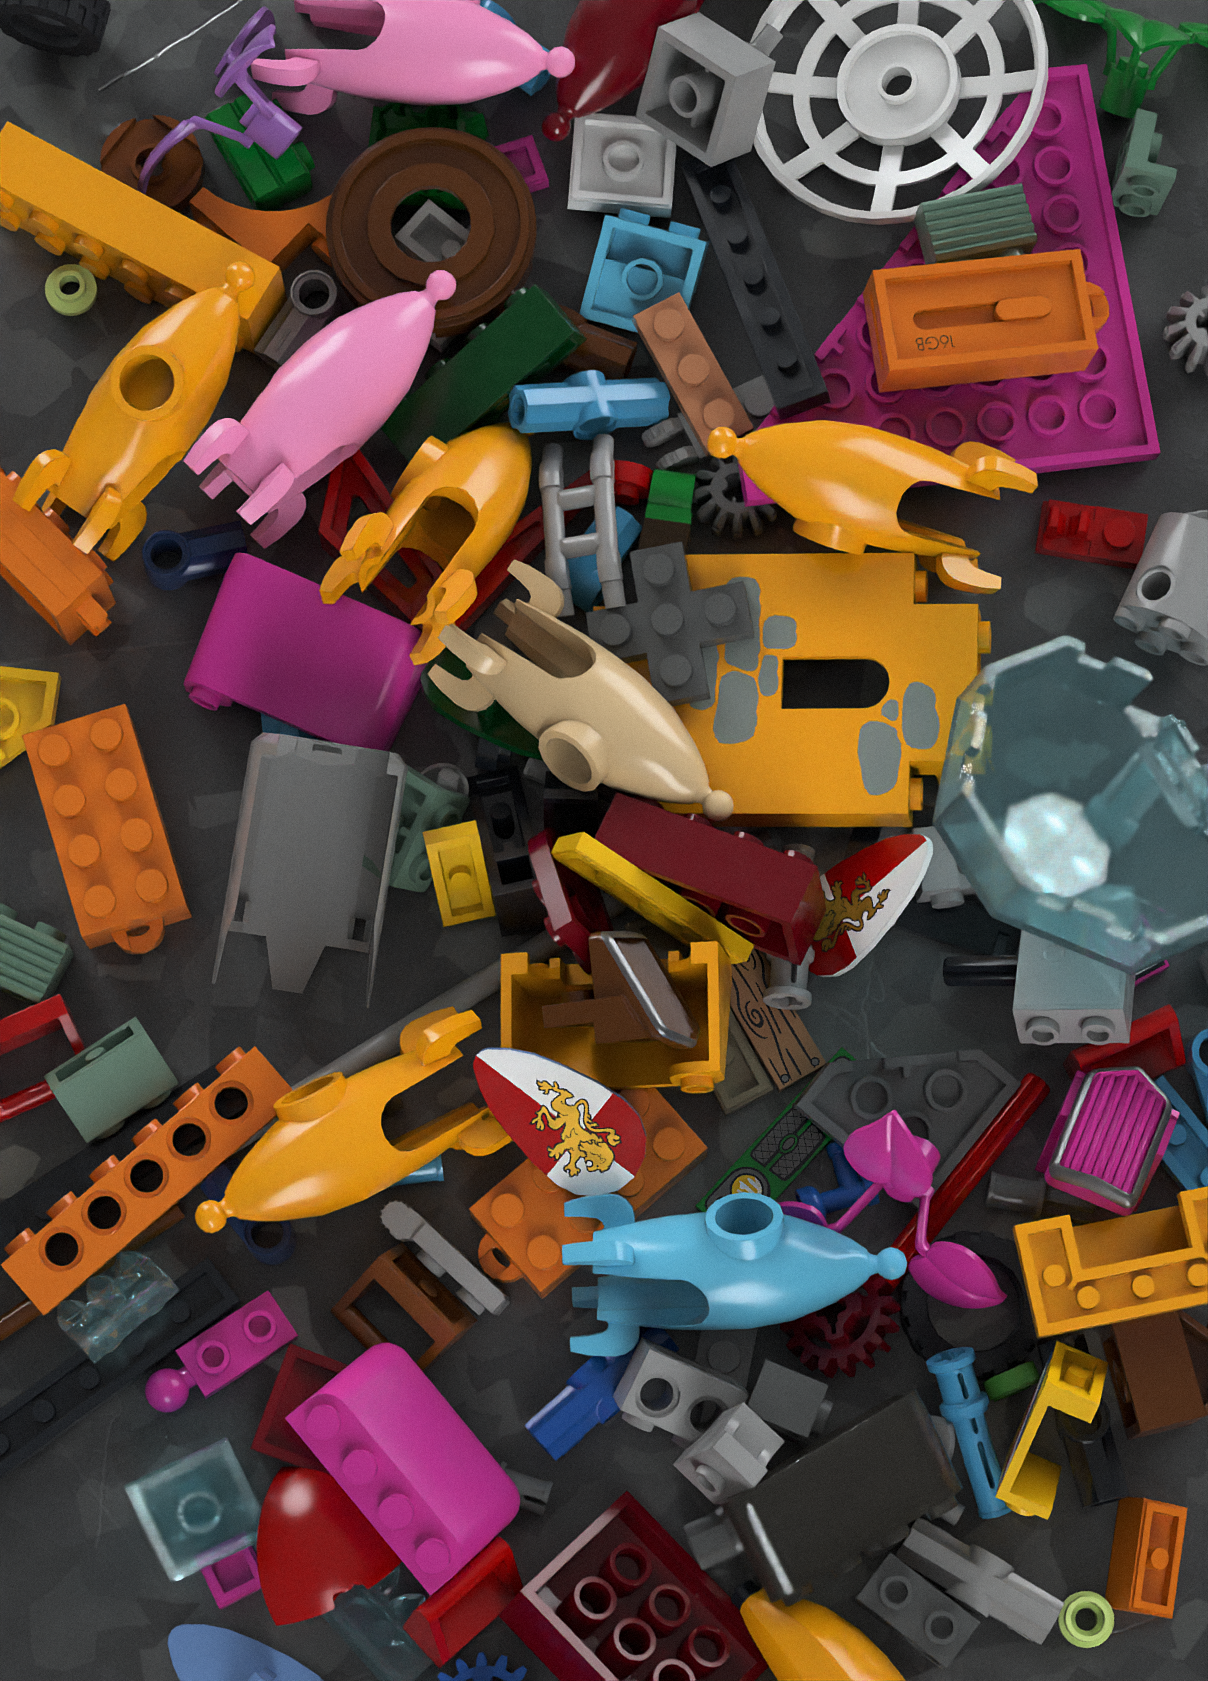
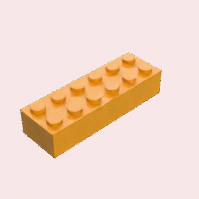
M8 121L0 132V225L13 232H16L20 227L34 235V240L48 252L61 256L64 251L79 259V265L89 270L93 276L105 280L109 275L125 284L124 289L139 301L150 304L152 300H155L168 308L198 292L224 285L226 282V270L232 263L242 261L250 264L255 272V281L250 289L240 292L238 295L240 323L235 352H240L244 348L255 354L254 348L287 301L279 266Z

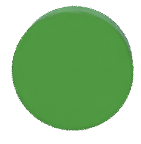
M1030 1361L983 1382L990 1401L997 1402L1038 1384L1040 1375L1034 1361Z

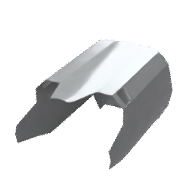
M265 732L251 741L212 978L213 984L216 983L227 932L248 933L266 936L272 989L302 994L325 946L369 953L365 1006L369 1008L408 766L399 754ZM364 855L374 862L381 873L380 878L362 866ZM237 900L246 901L243 922L234 921ZM355 918L366 920L363 941L352 939Z

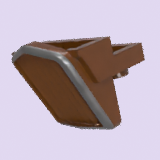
M601 931L591 933L589 936V951L593 989L561 993L562 1003L542 1006L544 1028L594 1027L596 1044L660 1041L674 1049L682 1050L694 1048L700 1035V1027L650 941L644 935L636 932Z

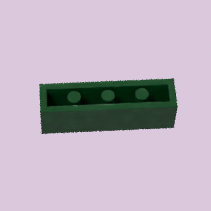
M536 284L530 289L524 287L516 291L504 303L503 309L505 311L491 324L485 322L473 329L464 340L466 346L451 360L447 357L434 364L425 374L427 381L413 394L408 392L381 429L408 462L412 460L422 444L431 435L446 444L451 439L474 429L492 425L509 410V393L515 385L538 384L587 340L547 291Z

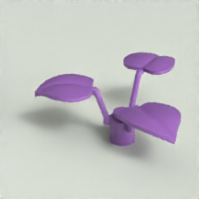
M266 6L260 8L246 22L236 39L225 51L214 71V75L220 78L215 89V94L219 98H222L235 82L253 102L239 121L247 128L245 132L236 131L198 116H193L186 121L183 120L149 154L140 173L137 191L146 195L150 176L159 162L178 142L197 129H205L238 141L247 149L255 142L276 160L282 156L302 131L303 127L269 100L247 73V68L260 53L267 49L275 48L273 36L276 34L277 27L275 26L272 11Z

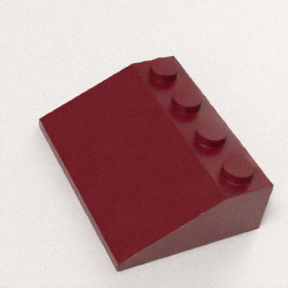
M628 1491L624 1492L523 1587L498 1615L560 1681H755L769 1667L749 1633L740 1610L730 1601L731 1598L704 1570L701 1571L699 1564Z

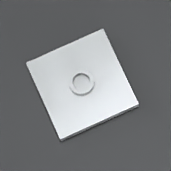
M595 113L575 118L567 209L619 214L620 208H626L651 215V217L671 218L676 144L635 116Z

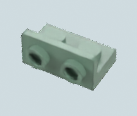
M1139 108L1119 149L1111 184V194L1114 206L1119 207L1123 213L1134 217H1146L1149 214H1159L1175 182L1177 169L1156 164L1163 134L1154 132L1158 113Z
M407 765L408 770L389 885L395 888L423 893L428 889L433 878L422 832L460 824L470 799L460 792L443 789ZM364 855L362 866L380 878L381 873L375 863Z

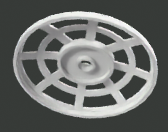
M772 0L760 18L750 43L755 40L766 24L773 26L780 32L793 11L804 0ZM807 0L824 19V22L806 45L798 63L796 75L773 72L768 92L793 95L796 121L809 149L783 164L777 156L766 131L763 110L753 144L757 154L776 181L797 200L822 214L848 222L884 225L914 221L919 205L902 210H892L897 187L909 186L930 180L950 170L957 164L972 180L960 189L939 199L981 191L992 183L1017 156L1031 135L1043 106L1048 82V46L1043 23L1033 1L1012 0L1018 7L1029 30L1034 53V69L1005 74L1002 47L993 27L988 21L1006 0H979L974 6L967 0H850L842 7L835 0ZM920 2L943 7L962 19L941 38L935 32L918 25ZM891 3H899L897 24L879 28L865 35L853 22L858 16L874 8ZM977 34L987 52L990 76L961 78L960 68L955 55ZM838 35L850 51L840 66L837 78L813 76L821 54L830 41ZM900 75L912 78L911 85L905 93L897 96L886 93L887 85L893 78ZM1032 91L1029 107L1021 126L1005 150L989 165L974 149L982 142L992 127L1001 107L1003 95ZM810 97L838 99L840 109L847 120L824 139L819 135L813 121ZM987 97L979 120L970 133L962 139L947 123L953 115L959 99ZM860 137L871 143L883 146L879 171H871L855 166L840 158L837 154ZM931 137L947 153L942 158L925 166L901 171L905 146L917 144ZM825 164L830 170L848 180L868 186H876L871 210H854L831 203L808 190L798 179L820 165Z

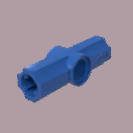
M640 1326L639 1340L628 1353L620 1356L591 1357L566 1381L567 1387L524 1425L555 1462L562 1456L564 1457L598 1423L601 1425L605 1424L620 1411L613 1398V1394L641 1337L674 1352L679 1351L678 1346L664 1329Z

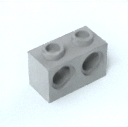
M641 1337L613 1394V1398L620 1410L624 1411L621 1417L623 1420L647 1432H652L654 1426L673 1433L671 1440L678 1446L686 1449L710 1428L723 1411L743 1402L746 1403L750 1394L740 1381ZM662 1378L667 1381L666 1390L658 1399L644 1400L640 1398L641 1388L648 1380ZM713 1401L716 1403L715 1413L708 1421L696 1423L690 1420L691 1411L699 1402Z

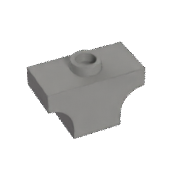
M743 1402L723 1411L710 1428L682 1452L673 1465L712 1503L754 1488L767 1473L766 1465L785 1441Z

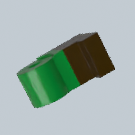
M654 469L638 550L682 541L687 555L693 518L691 512L696 484L695 474Z

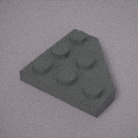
M981 1049L825 1063L792 1106L842 1148L848 1136L856 1129L879 1120L892 1110H897L913 1136L928 1140L940 1152L941 1159L932 1175L933 1182L931 1184V1187L936 1192L1021 1083ZM914 1198L911 1202H907L912 1208L919 1210V1198Z

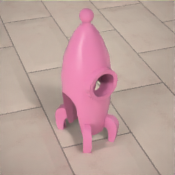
M294 0L295 12L310 14V20L314 26L374 36L377 39L367 48L359 50L285 49L286 60L255 59L251 64L253 79L284 86L306 85L304 90H276L272 92V100L276 98L286 111L314 115L320 114L334 105L337 91L361 98L422 106L467 104L518 87L539 75L542 70H547L551 75L558 78L566 77L572 73L575 67V57L568 48L563 46L555 47L549 52L544 51L542 46L521 28L480 6V0Z
M436 270L429 275L426 281V289L423 291L397 293L375 300L339 316L307 340L278 369L270 383L257 397L240 423L231 418L218 420L193 445L184 459V463L197 475L201 474L216 459L220 461L199 486L210 499L213 500L227 485L234 481L249 496V499L236 511L247 523L252 525L266 512L268 513L264 520L250 534L264 549L279 540L301 519L306 508V498L302 492L331 472L345 459L355 454L384 425L407 394L429 345L434 328L435 305L438 300H447L452 297L456 290V280L453 275L445 270Z

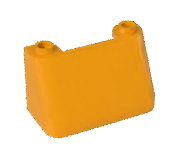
M718 941L690 942L691 955L684 959L680 951H668V958L660 959L700 1027V1035L694 1048L677 1050L660 1041L596 1044L594 1027L544 1028L542 1006L562 1003L561 993L592 990V974H586L579 964H565L561 958H549V965L544 963L530 964L528 952L501 954V1048H513L539 1054L583 1073L611 1090L681 1086V1091L686 1093L711 1092L714 1090V1083L725 1079L732 987L731 960Z

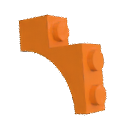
M202 187L189 201L195 222L279 266L281 273L311 242H313L311 248L317 256L332 267L326 240V219L332 194L305 207L285 211H259L240 207L217 197L205 187Z

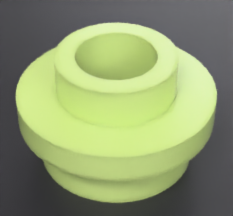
M76 264L58 267L49 275L45 284V295L49 305L56 312L66 316L80 315L89 310L96 301L98 294L97 283L92 273ZM68 282H76L80 285L78 291L72 295H66L61 290Z
M1080 1591L1064 1600L1065 1604L1058 1616V1626L1068 1642L1077 1647L1091 1648L1102 1644L1108 1639L1114 1627V1613L1111 1605L1103 1596L1092 1591ZM1081 1609H1088L1095 1616V1625L1089 1631L1080 1629L1076 1624L1075 1617Z

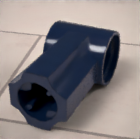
M240 520L182 533L172 530H160L153 533L145 541L142 548L146 575L155 587L162 590H175L182 587L189 580L226 573L235 553L248 554ZM172 551L181 557L180 563L171 569H162L153 563L155 558L163 552Z
M237 1157L227 1163H223L200 1186V1189L209 1200L220 1202L224 1198L226 1187L241 1163ZM237 1217L227 1218V1223L244 1242L253 1257L261 1263L268 1265L280 1264L288 1260L294 1253L297 1238L296 1232L289 1220L249 1221L238 1219ZM267 1224H277L283 1228L282 1240L272 1248H262L256 1245L258 1231Z

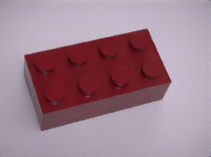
M617 792L594 838L754 944V949L801 966L827 910L818 866L814 865V862L806 855L794 850H785L781 853L767 848L753 835L741 831H736L733 835L714 828L707 819L699 815L685 813L684 816H680L664 810V807L653 799L637 795L631 798Z

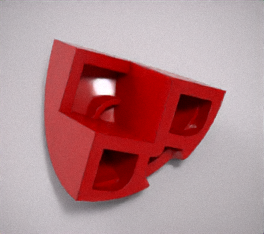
M281 1467L269 1486L262 1505L257 1532L258 1574L267 1608L276 1626L301 1622L333 1610L335 1608L334 1601L340 1593L348 1592L355 1585H364L365 1588L369 1589L385 1578L402 1562L333 1476L318 1470L302 1467Z

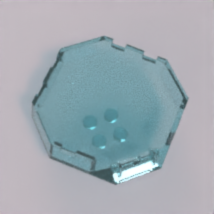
M1064 635L986 665L956 698L932 824L992 918L1133 975L1208 941V763L1201 766L1194 755L1200 748L1186 728L1187 724L1184 720L1178 721L1174 714L1161 718L1130 704L1154 679L1147 669L1117 656H1114L1106 664L1083 654L1086 646L1085 642Z

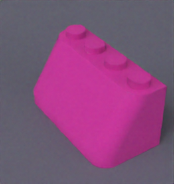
M379 1343L370 1347L285 1417L430 1596L457 1574L504 1530L519 1511L520 1493L516 1484L410 1355L396 1344Z

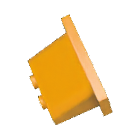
M1208 1186L1179 1192L1177 1194L1178 1206L1072 1227L1069 1214L1014 1225L1012 1228L1037 1339L1208 1304Z

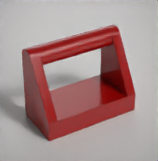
M61 994L0 1020V1056L62 1028L75 1055L86 1049L68 1004ZM41 1081L3 1099L0 1097V1123L56 1099L47 1081Z
M1167 1004L1131 1022L1130 1043H1108L1105 1045L1087 1043L1070 1051L1063 1062V1066L1071 1082L1077 1070L1087 1074L1091 1070L1098 1068L1137 1066L1142 1068L1152 1080H1155L1182 1067L1186 1063L1177 1015L1172 1006Z
M497 1536L457 1574L421 1603L402 1626L439 1669L491 1624L523 1588L512 1550L507 1542Z

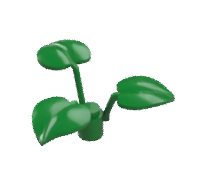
M1033 0L1034 4L1045 3L1069 17L1097 23L1105 30L1107 34L1106 64L1102 74L1108 77L1098 106L1118 116L1134 118L1137 109L1141 108L1147 89H1155L1158 78L1183 45L1198 43L1208 48V24L1180 22L1177 29L1161 21L1145 19L1143 16L1131 11L1113 8L1099 0ZM1117 29L1133 46L1131 56H1121L1118 64H1116ZM1169 46L1151 73L1147 74L1149 65L1140 61L1141 54L1156 47Z

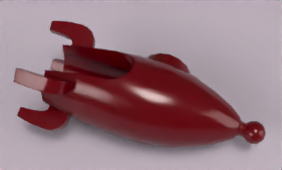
M580 0L568 23L562 45L574 54L575 67L568 76L556 77V102L558 109L556 112H551L544 117L541 124L543 135L550 141H563L570 133V121L572 119L595 114L617 103L644 85L658 27L698 13L705 0Z

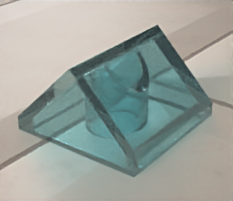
M227 1437L124 1485L171 1583L257 1543L258 1524L262 1506L243 1462Z

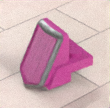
M1140 1067L1098 1068L1091 1070L1087 1074L1077 1070L1034 1170L1045 1174V1181L1056 1189L1119 1215L1128 1216L1133 1211H1137L1164 1156L1180 1112L1172 1109L1171 1102L1166 1094Z

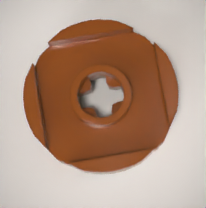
M153 115L154 119L137 121L136 118L123 122L110 133L103 144L100 156L101 171L137 190L138 180L143 168L140 165L141 161L147 160L155 146L180 122L164 115ZM193 133L178 142L164 156L161 164L163 172L158 176L153 175L150 177L146 190V196L176 212H180L190 204L189 201L199 192L205 174L204 160Z

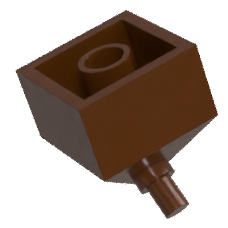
M1181 1309L1108 1324L1098 1333L1105 1360L1108 1362V1371L1127 1441L1192 1425L1208 1415V1324L1206 1327Z

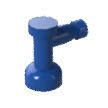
M836 1142L827 1145L826 1151L829 1159H832L834 1174L839 1187L819 1193L813 1186L795 1189L796 1202L814 1206L823 1214L825 1219L827 1218L826 1214L851 1207L874 1183L861 1175L858 1176V1173L847 1161L843 1148ZM877 1194L867 1206L879 1204V1195Z

